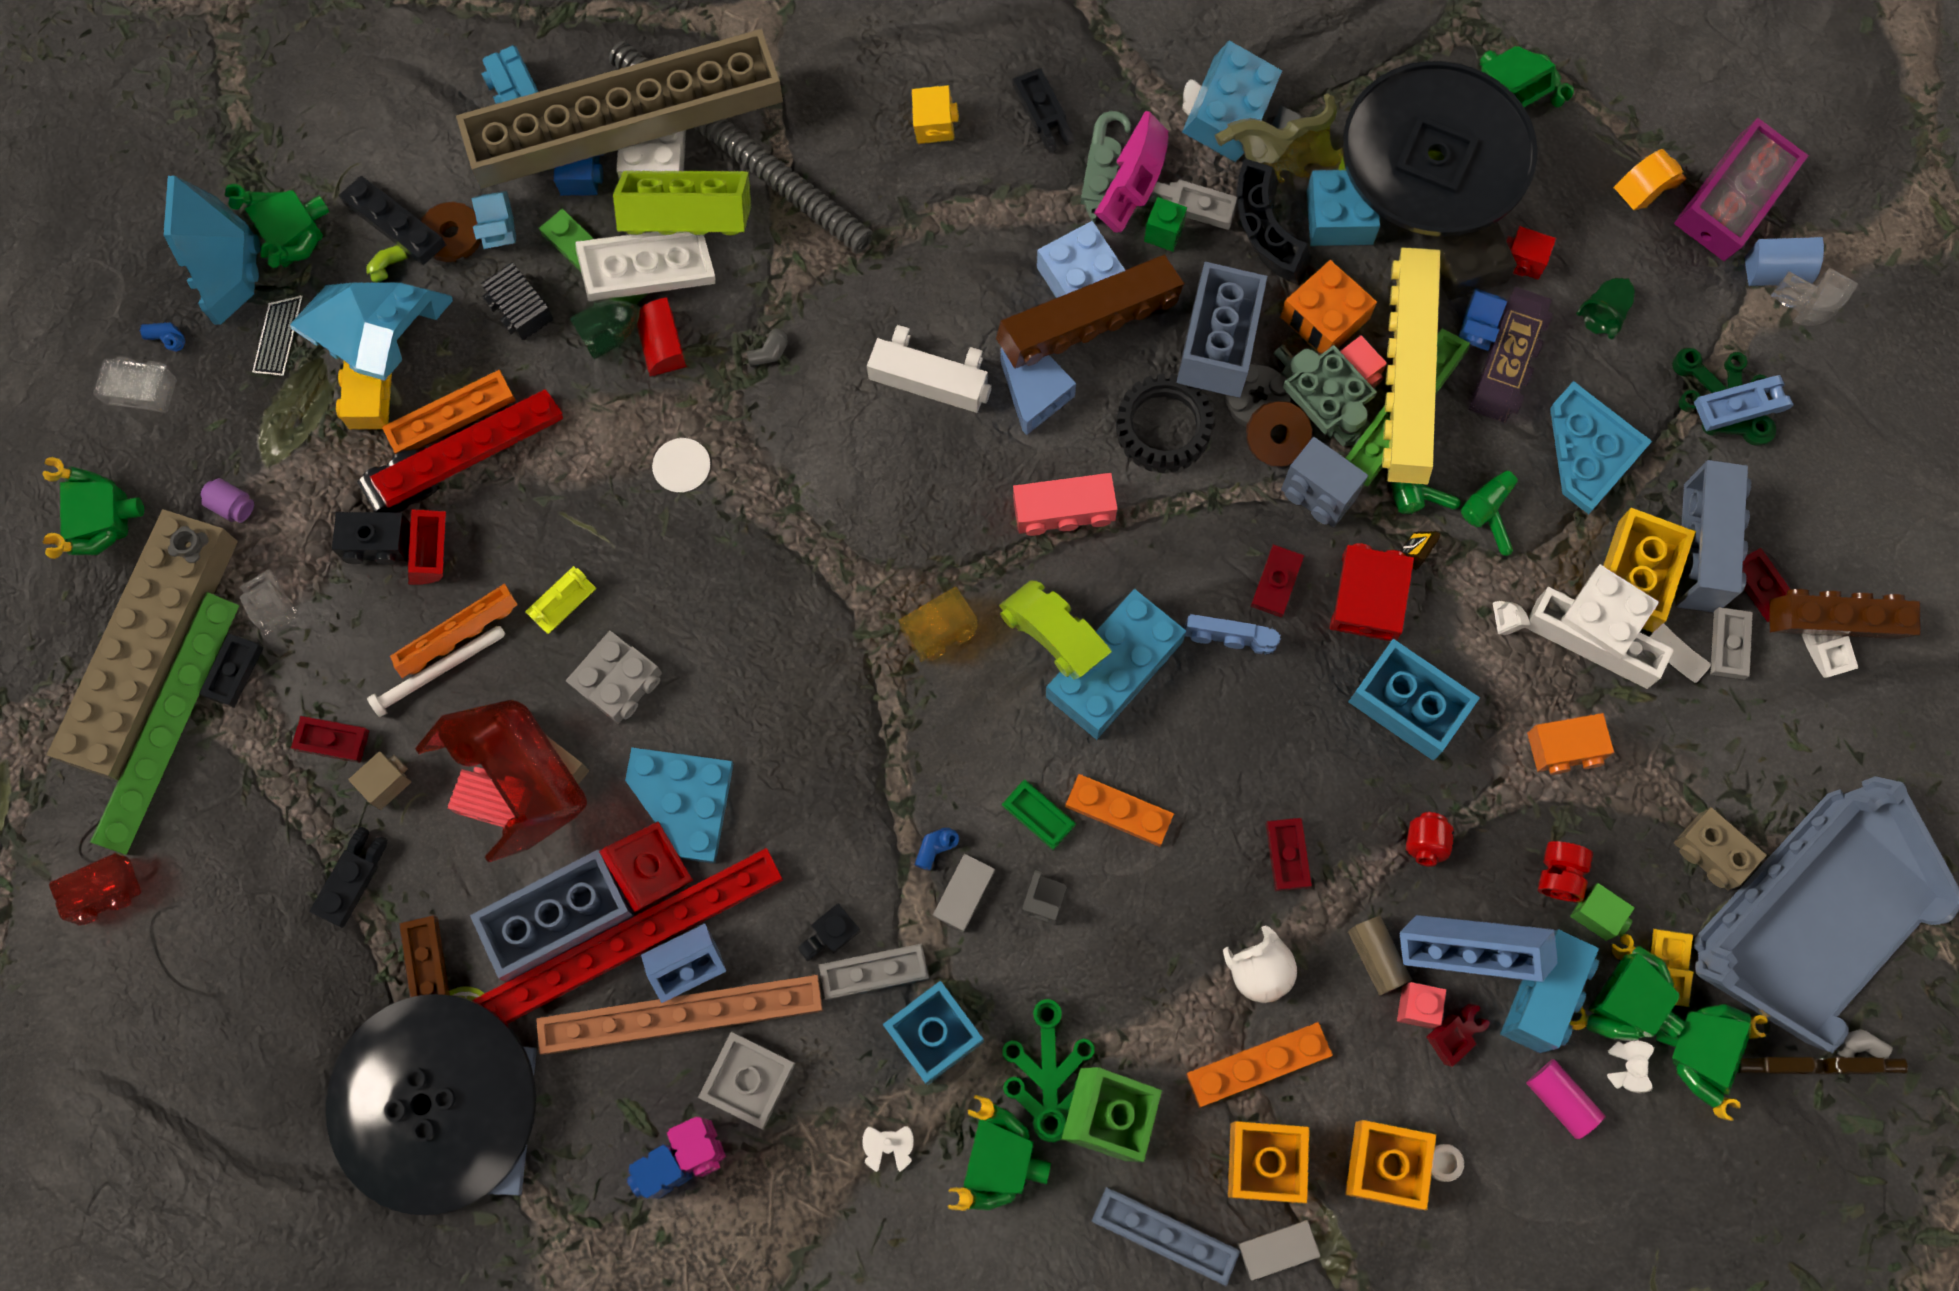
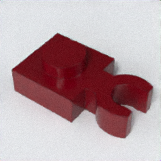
M1465 1005L1460 1012V1018L1450 1014L1442 1021L1440 1026L1436 1027L1426 1036L1444 1065L1453 1067L1476 1045L1472 1035L1475 1032H1484L1489 1027L1490 1022L1487 1019L1479 1018L1474 1023V1015L1481 1009L1479 1005Z

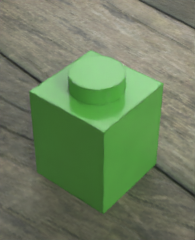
M1597 883L1586 890L1584 901L1577 904L1570 917L1607 941L1617 935L1622 937L1627 932L1633 922L1629 916L1635 907Z

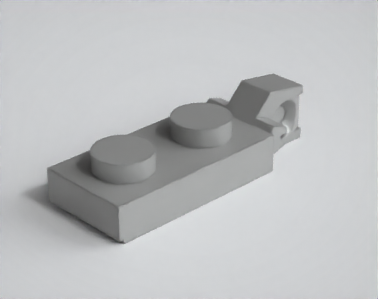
M1179 180L1178 183L1170 182V185L1156 182L1148 201L1155 203L1157 197L1186 206V218L1226 230L1230 228L1238 203L1237 196L1183 180Z

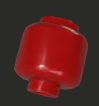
M1434 812L1422 813L1410 822L1406 850L1409 855L1416 859L1418 864L1428 867L1435 866L1437 863L1444 862L1450 857L1455 830L1445 816Z

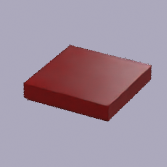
M659 821L604 847L599 852L634 912L693 881Z

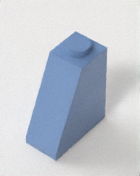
M1001 348L1003 372L1022 431L1028 435L1075 397L1076 383L1050 355L1043 357L1034 365H1023L1015 369Z

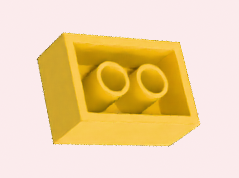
M1630 508L1618 521L1603 566L1659 602L1642 628L1654 632L1667 620L1696 531Z

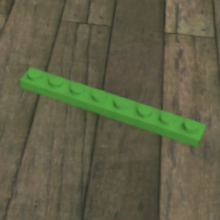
M209 592L204 594L90 843L127 855L239 605Z

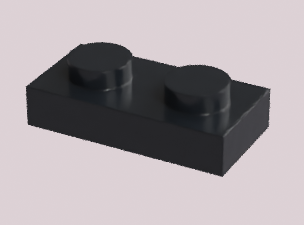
M228 633L199 694L210 700L235 708L264 647L258 643Z

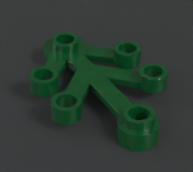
M1684 348L1674 357L1672 367L1678 375L1683 377L1693 375L1711 393L1727 389L1702 364V356L1698 350ZM1741 352L1731 353L1724 362V368L1727 371L1728 389L1742 385V370L1747 366L1748 360ZM1685 356L1691 358L1694 363L1688 362ZM1731 360L1738 361L1740 367L1733 365ZM1756 375L1749 383L1762 380L1768 377L1765 375ZM1694 390L1686 391L1678 401L1679 407L1684 412H1694L1697 410L1696 406L1688 404L1686 398H1691L1695 401L1701 395ZM1766 415L1706 431L1702 423V429L1708 435L1714 436L1719 433L1742 435L1747 443L1755 446L1768 444L1776 434L1775 423ZM1756 425L1760 426L1764 432L1758 431Z

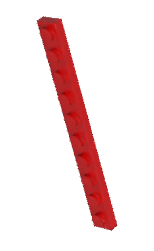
M765 848L472 1001L490 1009L508 1024L783 881V878L769 850Z

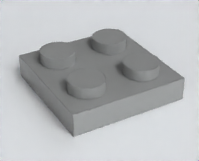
M731 1032L698 1098L764 1130L796 1063Z

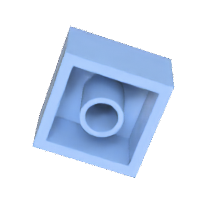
M1093 221L1037 250V269L1056 298L1125 271Z

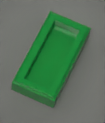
M1025 779L1002 803V807L1052 851L1056 849L1076 826L1073 820Z

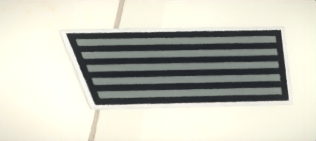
M303 295L269 303L252 372L284 375L294 333L290 324L298 316Z

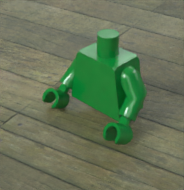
M1514 46L1500 55L1490 50L1481 57V71L1507 87L1523 107L1553 90L1550 101L1557 108H1560L1565 103V100L1569 101L1573 96V87L1570 84L1560 82L1562 77L1555 68V64L1545 54L1532 53L1520 46Z
M229 184L226 187L224 195L229 197L228 205L231 209H240L243 203L247 206L244 209L266 242L262 245L261 257H268V265L270 267L276 268L281 263L285 268L293 261L309 258L318 241L323 237L314 221L330 212L320 195L303 204L293 190L286 192L247 191L245 193L244 188L238 184Z

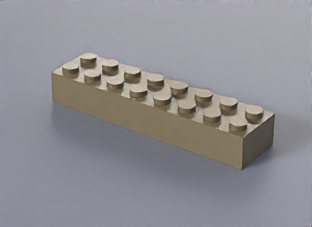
M162 509L47 752V756L64 764L115 781L119 780L206 592L215 593L238 543L223 528ZM182 526L189 527L195 533L203 532L208 536L209 541L207 545L202 547L199 553L200 559L195 563H188L185 558L180 556L172 557L168 553L171 536ZM188 542L186 544V547H189L191 545V542Z

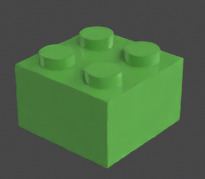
M1099 1067L1080 1068L1062 1140L1123 1161L1144 1162L1162 1090Z

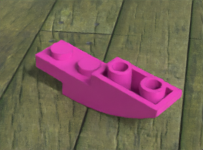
M1145 111L1116 161L1120 169L1095 211V214L1113 232H1122L1137 206H1145L1159 178L1165 160L1168 130L1150 111Z

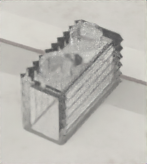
M122 356L116 357V360L104 358L93 395L105 405L167 413L170 401L172 400L171 395L174 394L173 389H175L177 378L167 369L166 365L157 361H147L146 365Z

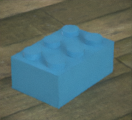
M1229 40L1215 55L1182 133L1236 162L1244 154L1242 144L1238 140L1233 139L1220 146L1216 141L1215 134L1228 128V123L1240 119L1255 118L1262 120L1282 70Z
M1393 639L1348 702L1434 761L1443 752L1480 697Z
M1559 929L1555 931L1557 965L1543 982L1521 981L1500 1035L1538 1053L1560 1048V1045H1566L1573 1030V1026L1569 1025L1573 1012H1579L1585 1001L1586 993L1582 992L1587 979H1592L1599 964V960L1595 959L1599 948Z

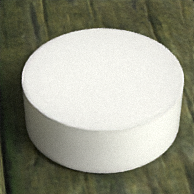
M1436 1145L1431 1177L1442 1182L1457 1179L1464 1169L1462 1154L1452 1145Z

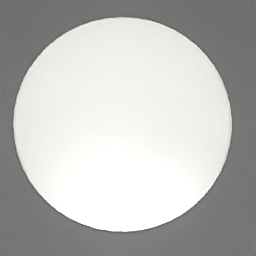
M677 438L666 442L658 449L653 459L652 470L657 482L665 489L673 492H687L700 486L707 478L710 470V458L706 449L697 441L688 438Z

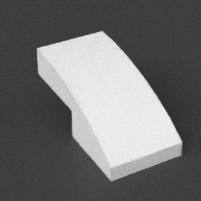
M1801 634L1814 663L1824 678L1858 669L1849 636Z

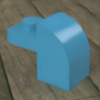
M507 191L471 198L478 223L473 226L476 239L481 238L483 248L514 244L516 242V233Z

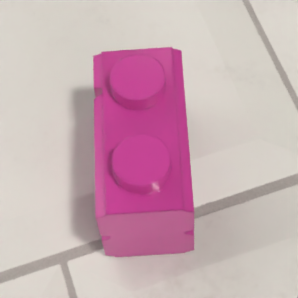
M696 1116L669 1129L667 1135L672 1148L677 1149L675 1156L681 1170L691 1171L694 1176L700 1175V1177H703L720 1169L718 1162L722 1161L726 1155L720 1140H715L718 1135L712 1120Z

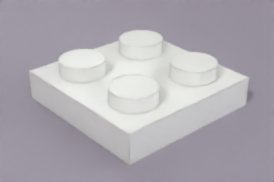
M1599 564L1561 622L1618 659H1621L1659 602Z

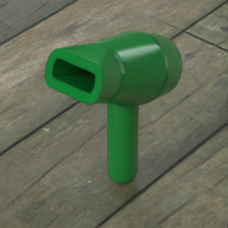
M1508 470L1494 477L1472 494L1461 509L1462 517L1470 525L1479 528L1486 522L1489 523L1498 549L1503 556H1509L1513 552V547L1498 509L1518 482L1517 477Z
M1391 482L1393 499L1399 513L1412 514L1424 508V499L1453 510L1459 508L1461 504L1458 497L1422 484Z

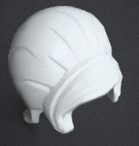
M1263 926L1261 927L1264 934L1262 943L1243 949L1235 955L1232 954L1227 946L1223 949V954L1238 990L1252 1001L1268 1003L1280 999L1281 996L1286 995L1292 989L1297 977V966L1291 950L1280 940L1276 932L1270 927Z

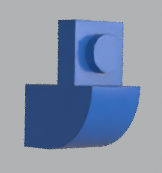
M1475 288L1458 337L1466 340L1472 346L1488 351L1491 342H1495L1498 335V324L1507 304L1506 298Z

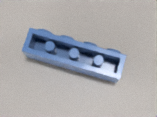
M1416 915L1400 931L1403 965L1543 982L1558 963L1555 931L1553 929Z

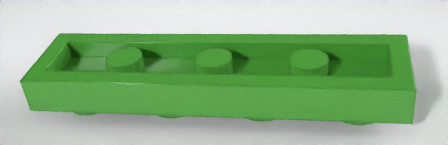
M561 209L544 223L539 230L581 272L575 242L594 240V238L568 213ZM648 293L610 298L609 300L625 314Z

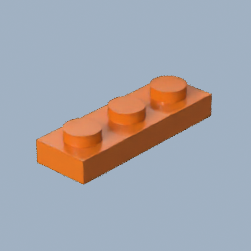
M1078 774L1065 805L1068 809L1161 847L1174 815L1170 811L1081 774Z

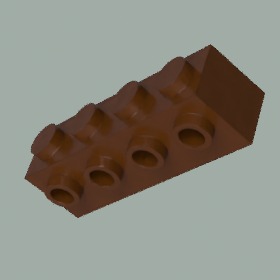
M1807 589L1787 590L1786 596L1770 599V633L1888 639L1920 635V601L1905 600V595L1902 594L1883 595V599H1873V593H1852L1851 597H1841V591H1821L1819 596L1809 595V590Z

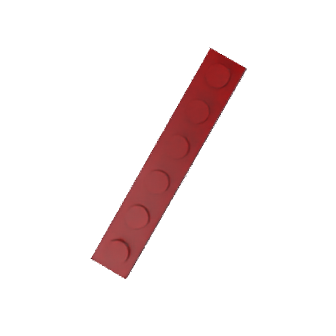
M544 389L370 476L371 483L389 508L563 420V414L547 390Z

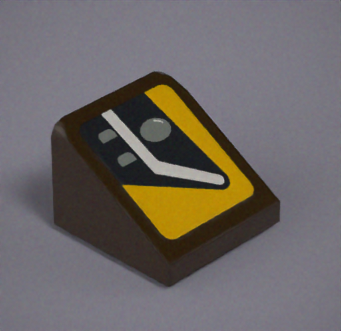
M1417 531L1411 534L1400 551L1405 553V556L1414 557L1413 569L1416 570L1421 567L1441 538L1440 533L1437 531Z

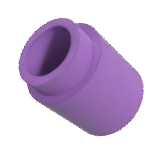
M221 478L207 482L201 490L202 505L230 522H244L254 508V501L249 498V494Z

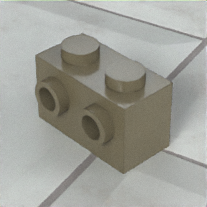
M1712 807L1699 813L1673 842L1687 861L1698 864L1707 872V877L1713 884L1720 888H1725L1727 891L1740 886L1767 856Z

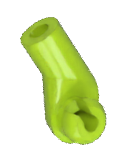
M397 245L377 252L366 266L367 274L370 273L371 280L375 283L383 281L388 277L385 267L408 259V255Z

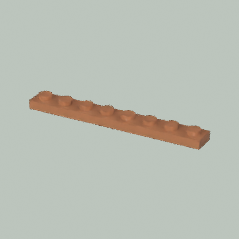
M813 975L677 996L663 1003L658 999L536 1018L539 1054L547 1055L823 1012L819 976Z

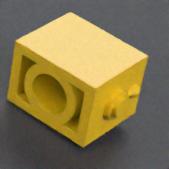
M949 85L912 89L913 128L917 143L954 140L953 122H959L957 103H952Z

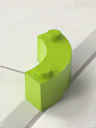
M1034 580L1028 581L999 604V607L1003 610L1000 613L1002 619L1010 628L1016 627L1018 631L1029 634L1054 656L1056 667L1065 677L1070 675L1073 679L1080 678L1112 652L1111 649L1084 618L1080 620L1078 617L1073 618L1069 614L1071 607L1061 596L1054 591L1046 594L1042 591L1045 589L1042 583Z

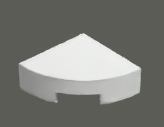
M1505 601L1493 602L1498 635H1508L1530 626L1526 612L1518 604Z

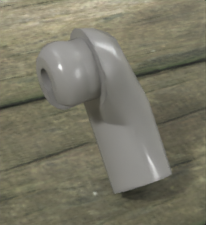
M1855 1030L1848 1032L1844 1043L1836 1049V1052L1842 1057H1854L1856 1052L1866 1051L1876 1058L1887 1059L1893 1047L1868 1031Z

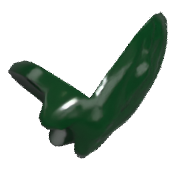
M1613 278L1604 282L1596 293L1592 294L1589 299L1581 304L1576 315L1583 316L1585 327L1593 334H1608V338L1612 340L1622 330L1626 315L1634 303L1635 291L1630 279Z

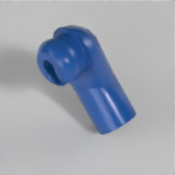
M172 323L141 325L140 332L144 340L160 339L165 344V348L171 351H180L185 345L183 333Z
M946 827L927 834L923 838L914 865L930 871L936 854L957 846L959 842L958 833Z

